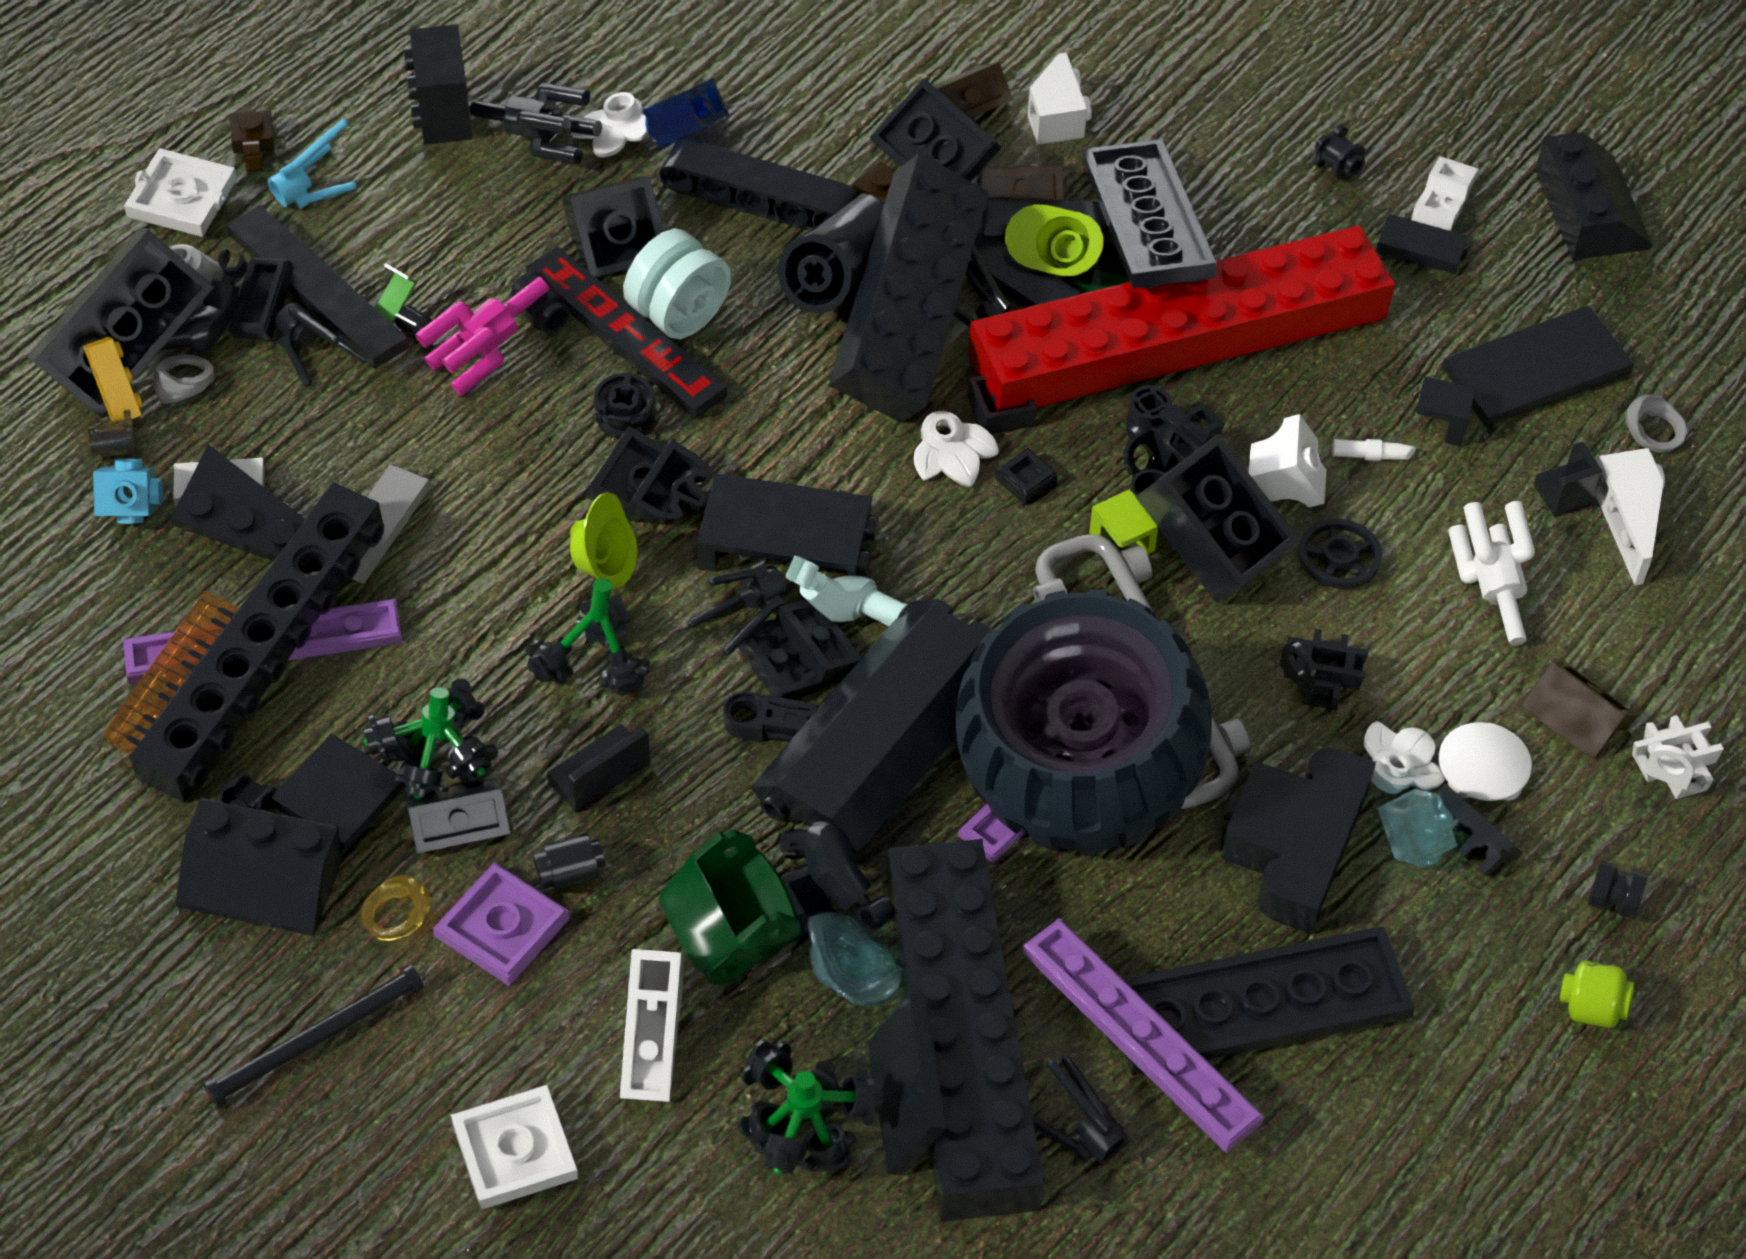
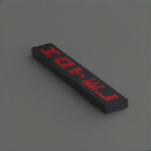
M556 246L526 266V274L532 272L541 273L567 300V307L576 319L695 419L727 397L726 385L559 246Z

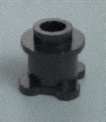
M1343 124L1338 125L1334 131L1327 135H1322L1315 143V148L1317 149L1316 156L1313 159V164L1318 168L1325 164L1333 169V175L1338 179L1356 176L1364 167V157L1366 154L1365 148L1361 144H1353L1345 137L1348 133V128Z

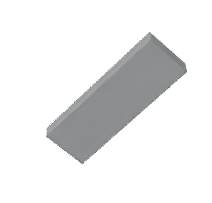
M391 464L388 466L367 496L379 502L385 526L384 533L379 543L375 547H370L360 560L359 569L352 578L353 580L365 584L429 491V479Z

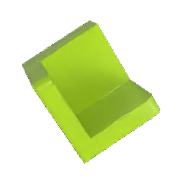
M1129 489L1092 506L1089 533L1102 536L1108 540L1113 539L1121 548L1137 542L1138 545L1143 547L1146 554L1155 551L1158 526Z

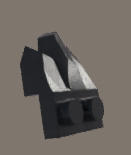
M628 426L589 485L585 497L594 501L600 494L606 492L615 494L621 502L627 520L682 519L683 512L698 515L706 509L709 496L695 483L706 481L713 474L714 470L697 454L670 439L664 447Z

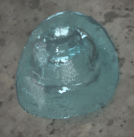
M823 912L808 918V930L813 943L810 948V962L819 982L835 990L851 1003L875 1007L883 1005L895 996L901 981L900 969L889 949L876 936L848 915Z

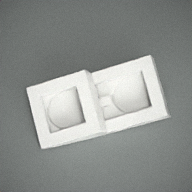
M1439 157L1429 174L1426 188L1414 207L1411 220L1451 231L1470 193L1478 168Z

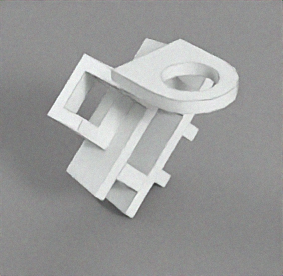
M1678 715L1671 717L1669 728L1657 730L1653 722L1646 723L1643 740L1634 742L1632 755L1646 781L1659 779L1667 782L1675 799L1707 791L1714 780L1706 766L1716 763L1724 750L1721 743L1711 746L1706 736L1712 728L1710 723L1705 722L1684 728ZM1695 744L1698 750L1693 751L1691 745Z

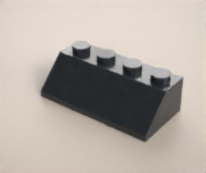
M139 227L27 357L102 418L107 409L83 346L106 337L112 338L114 342L118 341L124 354L120 358L123 367L129 368L134 381L214 286L149 229Z

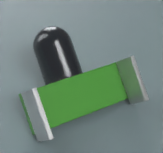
M385 264V267L394 271L395 274L375 309L392 324L395 323L396 327L416 338L415 334L432 322L428 315L410 305H405L417 281Z

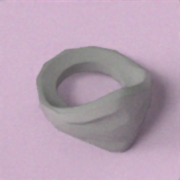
M181 354L163 359L157 365L153 377V386L157 398L161 403L168 404L184 400L202 392L214 380V368L207 359L196 355ZM181 364L195 365L204 371L198 376L180 379L169 374L171 368Z
M1651 394L1642 395L1636 398L1628 407L1625 416L1627 427L1634 440L1642 447L1649 448V450L1657 453H1669L1684 443L1687 434L1685 420L1666 400ZM1648 414L1667 420L1675 430L1674 439L1665 443L1651 439L1645 434L1643 426L1639 423L1640 418Z

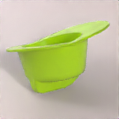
M1034 204L1017 212L1006 227L1005 243L1009 254L1017 263L1029 269L1059 276H1077L1087 272L1094 266L1103 251L1104 237L1100 226L1092 217L1080 212L1049 205Z
M606 492L600 494L592 502L585 519L578 520L572 525L570 530V553L574 565L582 573L594 576L596 579H607L611 582L612 589L623 586L633 574L638 554L637 541L621 502L615 494Z

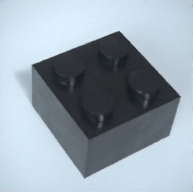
M458 24L409 29L411 46L403 47L406 71L415 72V75L407 76L410 100H418V104L411 105L413 128H422L424 145L472 140L467 85Z

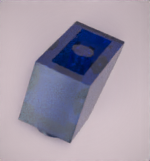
M713 78L643 109L646 117V129L649 135L656 139L659 148L697 132L729 115Z

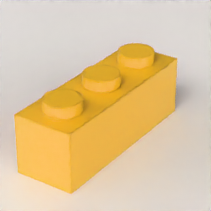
M106 337L84 345L85 354L111 422L117 425L142 416L139 408H142L143 404L138 392L133 393L130 383L133 382V377L129 368L123 367L120 358L124 354L119 342H114L112 338Z

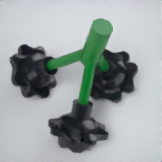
M602 578L595 580L592 600L584 601L580 604V610L583 614L579 615L576 620L577 625L565 638L560 637L553 644L551 642L545 643L535 638L532 641V645L526 647V653L529 655L527 666L529 671L534 673L537 680L549 683L555 680L560 684H564L567 678L573 675V670L568 666L569 659L566 656L572 651L571 645L585 632L588 643L593 644L599 640L602 646L610 647L608 656L611 664L599 674L601 688H610L617 694L624 696L642 687L644 676L650 672L648 668L650 661L646 658L628 657L625 647L619 646L617 639L627 636L628 629L625 624L631 621L632 615L623 607L620 596L614 595L610 598L612 584L609 580Z

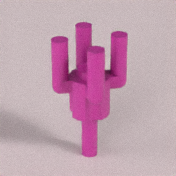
M538 277L504 304L496 298L494 300L490 298L473 312L465 302H456L415 334L421 345L427 348L456 324H458L460 329L425 356V362L433 371L444 364L447 370L453 374L479 354L482 359L450 383L453 390L460 397L503 364L504 356L497 346L518 331V326L513 318L548 292V285L541 277Z

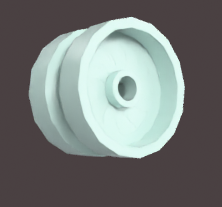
M674 228L660 233L649 241L637 254L627 271L624 281V299L642 316L650 318L654 325L667 336L682 339L696 333L718 312L731 284V269L715 253L705 250L701 243L688 232Z

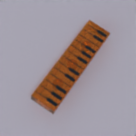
M205 590L102 733L104 742L130 755L239 608Z

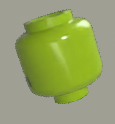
M1584 960L1579 963L1574 975L1565 973L1561 987L1560 1002L1569 1003L1568 1013L1573 1021L1612 1029L1617 1026L1620 1019L1628 1020L1635 982L1627 981L1626 971L1619 966Z

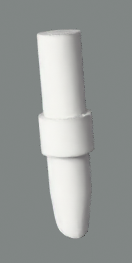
M1333 439L1332 456L1364 458L1368 461H1380L1381 459L1408 460L1416 450V447L1411 445L1382 442V440L1366 439L1365 441Z

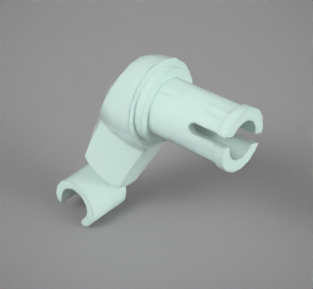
M796 555L786 573L787 579L800 585L802 596L831 621H853L867 615L890 626L908 606L906 603H902L877 591L875 581L872 579L854 575L831 579L823 573L817 572L819 566Z

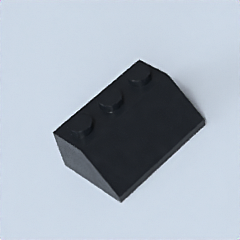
M1584 132L1544 137L1535 172L1572 260L1651 250L1652 242L1614 155Z
M201 798L184 838L175 901L176 906L182 909L314 936L344 858L338 826Z

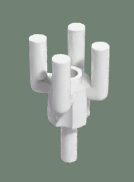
M1513 501L1505 505L1514 544H1511L1505 524H1496L1489 528L1491 542L1481 503H1468L1463 509L1475 556L1473 557L1467 530L1464 525H1455L1448 530L1460 579L1466 584L1479 581L1483 599L1488 600L1490 605H1499L1509 645H1521L1527 640L1516 599L1522 598L1527 592L1521 563L1530 560L1535 554L1522 502Z

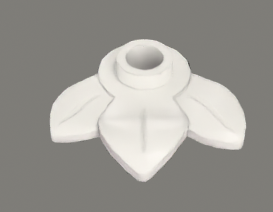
M621 92L610 96L604 103V109L590 112L583 117L601 121L602 131L598 137L571 133L573 138L593 139L595 155L599 158H605L617 154L623 149L627 140H642L649 130V120L643 115V108L639 100L635 99L630 93Z
M936 411L929 414L922 423V441L914 451L913 459L914 466L922 480H929L942 471L953 481L971 488L978 476L980 458L995 457L998 455L999 449L994 437L982 426L962 423L956 415L947 411ZM944 426L950 430V434L942 435L936 430V427Z
M1381 722L1372 723L1364 736V747L1373 758L1372 761L1377 762L1372 778L1374 785L1380 790L1391 794L1400 793L1403 789L1410 786L1424 790H1433L1441 786L1446 778L1441 768L1431 762L1436 745L1430 734L1414 727L1405 728L1396 734Z

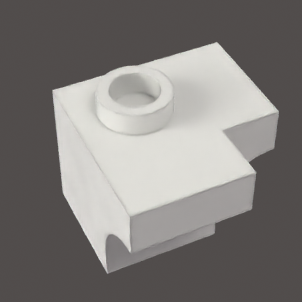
M1300 414L1284 418L1281 428L1272 437L1251 443L1249 474L1270 502L1293 499L1304 503L1308 508L1324 504L1326 468L1319 458L1318 439Z

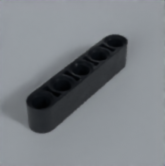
M687 138L679 139L674 144L659 172L660 180L664 186L676 193L806 231H810L825 222L859 196V193L853 187L845 183Z

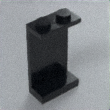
M715 473L697 539L698 569L716 572L720 552L722 551L792 562L796 555L817 566L847 570V576L867 577L871 550H866L867 541L875 542L879 521L878 515L871 514L872 496Z

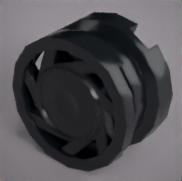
M616 373L606 377L598 384L594 392L596 423L604 433L620 439L628 426L642 434L652 427L655 421L654 390L647 380L632 373Z

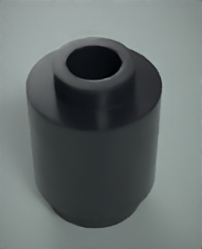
M532 272L520 276L513 283L510 299L538 277H541L549 287L548 292L524 309L521 314L537 330H543L545 333H554L561 329L570 317L567 300L541 273Z
M586 832L542 845L543 850L532 853L543 890L554 887L555 891L598 879L600 878L598 868L606 866L599 839L590 841Z

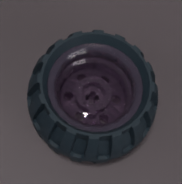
M1089 589L1088 593L1066 594L1065 590L1046 594L1044 600L1029 606L1024 603L1011 611L1005 617L1003 624L997 630L992 628L980 642L973 654L971 665L963 676L958 694L956 709L957 742L963 766L974 790L989 805L993 815L1011 831L1018 833L1025 829V833L1030 836L1036 845L1057 852L1059 848L1078 850L1080 855L1100 854L1101 849L1119 845L1124 849L1142 841L1146 833L1155 826L1158 829L1165 826L1180 811L1185 798L1195 789L1204 770L1211 741L1212 714L1208 689L1203 673L1198 663L1192 657L1187 643L1165 620L1159 622L1153 611L1147 606L1131 598L1125 601L1112 597L1108 591ZM1140 720L1139 724L1131 726L1132 724ZM1028 732L1033 733V734L1038 735V736H1032V735H1030Z

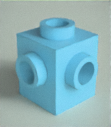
M142 459L115 460V466H102L93 471L95 516H117V523L122 524L144 522V516H149L157 510L156 504H162V479L156 478L155 466H142ZM127 487L131 489L133 495L128 493Z

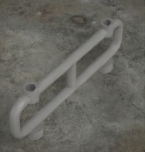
M1087 534L1054 544L1045 549L1037 559L1035 571L1040 585L1033 587L1036 602L1044 600L1046 594L1065 590L1066 594H1068L1063 581L1057 578L1053 572V567L1056 563L1085 552H1096L1103 557L1127 601L1130 598L1152 610L1138 583L1152 578L1149 558L1140 545L1120 553L1112 541L1099 535ZM1099 678L1091 679L1130 752L1134 751L1145 740L1115 686L1116 684ZM1212 718L1209 750L1220 769V774L1216 779L1196 786L1192 793L1185 798L1181 809L1195 807L1220 798L1230 792L1237 782L1239 770L1235 758L1250 752L1249 738L1239 719L1235 718L1217 726Z

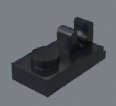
M1446 783L1433 796L1444 806L1438 814L1457 832H1460L1466 826L1473 833L1460 847V854L1469 860L1476 851L1488 848L1486 860L1478 868L1485 876L1492 875L1505 860L1509 862L1513 857L1518 860L1523 854L1518 847Z

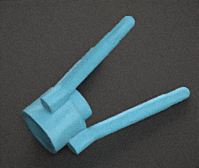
M341 120L293 162L267 179L272 194L282 206L286 207L294 202L301 209L311 202L356 189V183L349 182L307 193V189L312 185L305 170L331 150L332 147L329 142L348 126V120Z

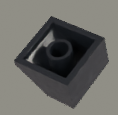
M639 176L561 196L573 242L585 269L595 277L629 269L637 254L646 244L664 232L650 176Z

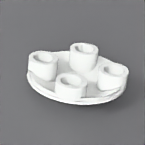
M1484 722L1462 725L1446 736L1439 751V765L1444 777L1448 781L1447 785L1462 798L1471 797L1484 801L1514 800L1521 794L1522 788L1528 782L1531 774L1532 762L1527 747L1514 733L1499 725Z

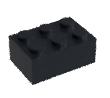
M1219 434L1136 496V499L1216 603L1240 589L1300 540Z

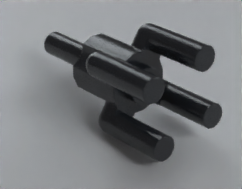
M542 83L537 88L536 99L512 96L506 105L474 100L470 106L472 116L503 121L504 128L508 134L531 138L530 153L540 158L579 164L583 157L581 148L550 143V140L557 133L567 134L568 132L598 137L602 131L601 121L560 114L555 104L556 101L587 106L591 95L588 90Z

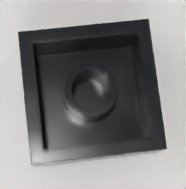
M985 376L969 378L968 400L978 424L990 434L1034 426L1037 407L1033 399L1027 401L1026 407L995 412L996 398L992 392L990 402L985 392Z

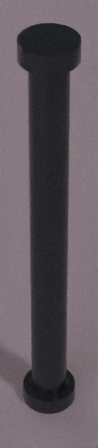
M407 964L400 969V975L216 1081L212 1077L203 1082V1086L210 1100L216 1108H219L226 1104L225 1098L409 991H412L414 994L424 989V986L415 968L411 964Z

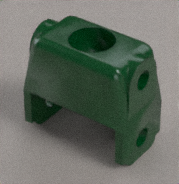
M731 829L724 833L718 832L696 850L677 874L665 885L659 897L660 906L691 966L696 971L704 973L708 982L712 985H721L733 981L746 970L774 956L801 934V927L794 904L780 875L765 855L756 848V842L753 837L738 830Z

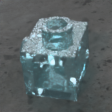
M1414 789L1378 807L1395 859L1414 864L1417 867H1426L1439 862L1442 859L1443 853L1457 847L1452 831L1454 829V821L1450 812L1444 806L1441 795Z

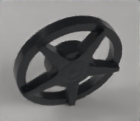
M1326 519L1313 524L1304 532L1299 544L1298 557L1305 572L1321 583V586L1349 589L1369 583L1375 577L1380 568L1382 549L1375 535L1361 524L1346 519ZM1336 529L1355 533L1363 538L1365 542L1356 544L1346 536H1339ZM1329 530V539L1325 541L1323 547L1306 546L1314 535ZM1372 549L1374 563L1366 571L1357 562V557ZM1308 556L1322 560L1327 566L1326 572L1323 573L1311 563ZM1337 571H1349L1356 577L1339 578L1334 577Z

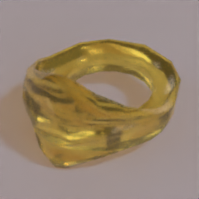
M408 875L392 877L381 883L363 903L361 909L363 927L377 939L391 941L408 936L420 927L428 913L431 898L427 889L418 879ZM406 896L413 901L415 908L409 913L408 919L401 925L384 929L374 922V913L377 907L384 901Z

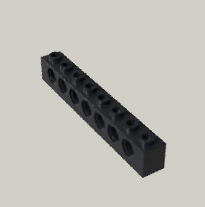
M332 482L130 754L129 759L138 781L182 802L187 800L194 789H199L205 783L209 774V768L220 753L224 754L228 751L234 741L237 729L245 718H250L255 714L260 705L261 696L269 685L276 683L283 675L286 662L293 654L295 647L299 649L305 645L311 633V626L315 624L320 614H326L331 609L336 593L346 580L349 581L356 575L360 566V560L370 547H375L381 540L385 526L379 502ZM288 605H294V606L289 607V608H284V607H286V606H288ZM263 639H269L268 641H265V642H259V641H261V640H263ZM245 673V674L242 675V676L233 677V676L236 675V674ZM219 708L217 711L207 713L210 709ZM194 743V744H193L192 746H190V747L180 748V747H182V746L185 745V744Z

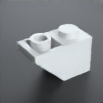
M1067 52L1059 53L1030 87L1028 119L1037 145L1084 138L1086 121L1091 120L1089 98L1081 94L1080 73L1078 68H1072Z

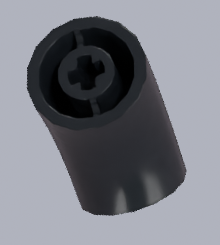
M862 193L828 220L787 244L779 258L778 277L781 289L790 302L803 311L818 314L830 312L856 296L884 207L880 200L870 194Z

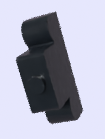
M1322 748L1314 752L1310 757L1305 778L1263 763H1255L1241 795L1232 794L1224 815V820L1229 821L1226 829L1221 856L1225 861L1263 874L1257 902L1259 909L1266 917L1312 935L1369 792L1377 762L1340 749Z

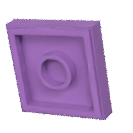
M494 862L434 926L433 930L434 937L510 986L569 921L570 916L568 909Z

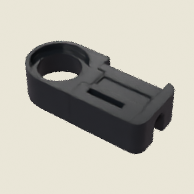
M745 691L737 692L728 697L724 703V727L729 734L741 739L762 742L763 737L790 742L816 712L817 707L815 704ZM743 707L750 708L757 714L754 720L746 723L736 721L731 715L735 710Z

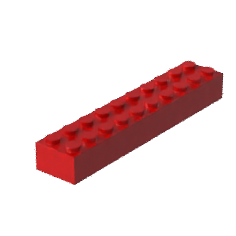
M1358 225L1217 260V278L1202 279L1197 283L1178 282L1163 284L1153 289H1145L1141 287L1132 288L1131 283L1128 282L971 321L968 357L977 376L984 375L986 378L985 392L990 402L992 392L996 398L995 412L1026 407L1029 399H1033L1038 408L1385 319L1388 315L1395 283L1361 226Z

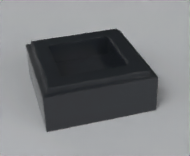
M1026 448L996 469L995 479L1026 505L1056 484L1058 473L1032 450Z

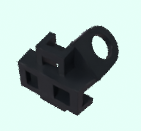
M1203 403L1188 409L1187 413L1177 404L1162 409L1158 412L1157 416L1164 421V424L1150 427L1127 442L1123 454L1124 466L1132 477H1135L1137 473L1144 470H1165L1178 461L1180 463L1194 451L1190 446L1196 451L1214 436L1220 435L1225 424ZM1202 419L1209 424L1205 428L1200 424ZM1139 445H1143L1148 452V463L1142 470L1136 467L1134 463V452Z
M1317 629L1314 631L1313 641L1288 637L1287 644L1284 645L1282 650L1280 667L1284 670V678L1292 679L1305 693L1303 705L1337 710L1341 687L1354 690L1360 689L1366 672L1363 671V665L1368 657L1369 650L1348 647L1349 635L1341 634L1340 643L1321 640L1322 630ZM1321 657L1337 660L1336 665L1319 663L1317 659ZM1316 689L1332 692V697L1314 695L1313 691Z

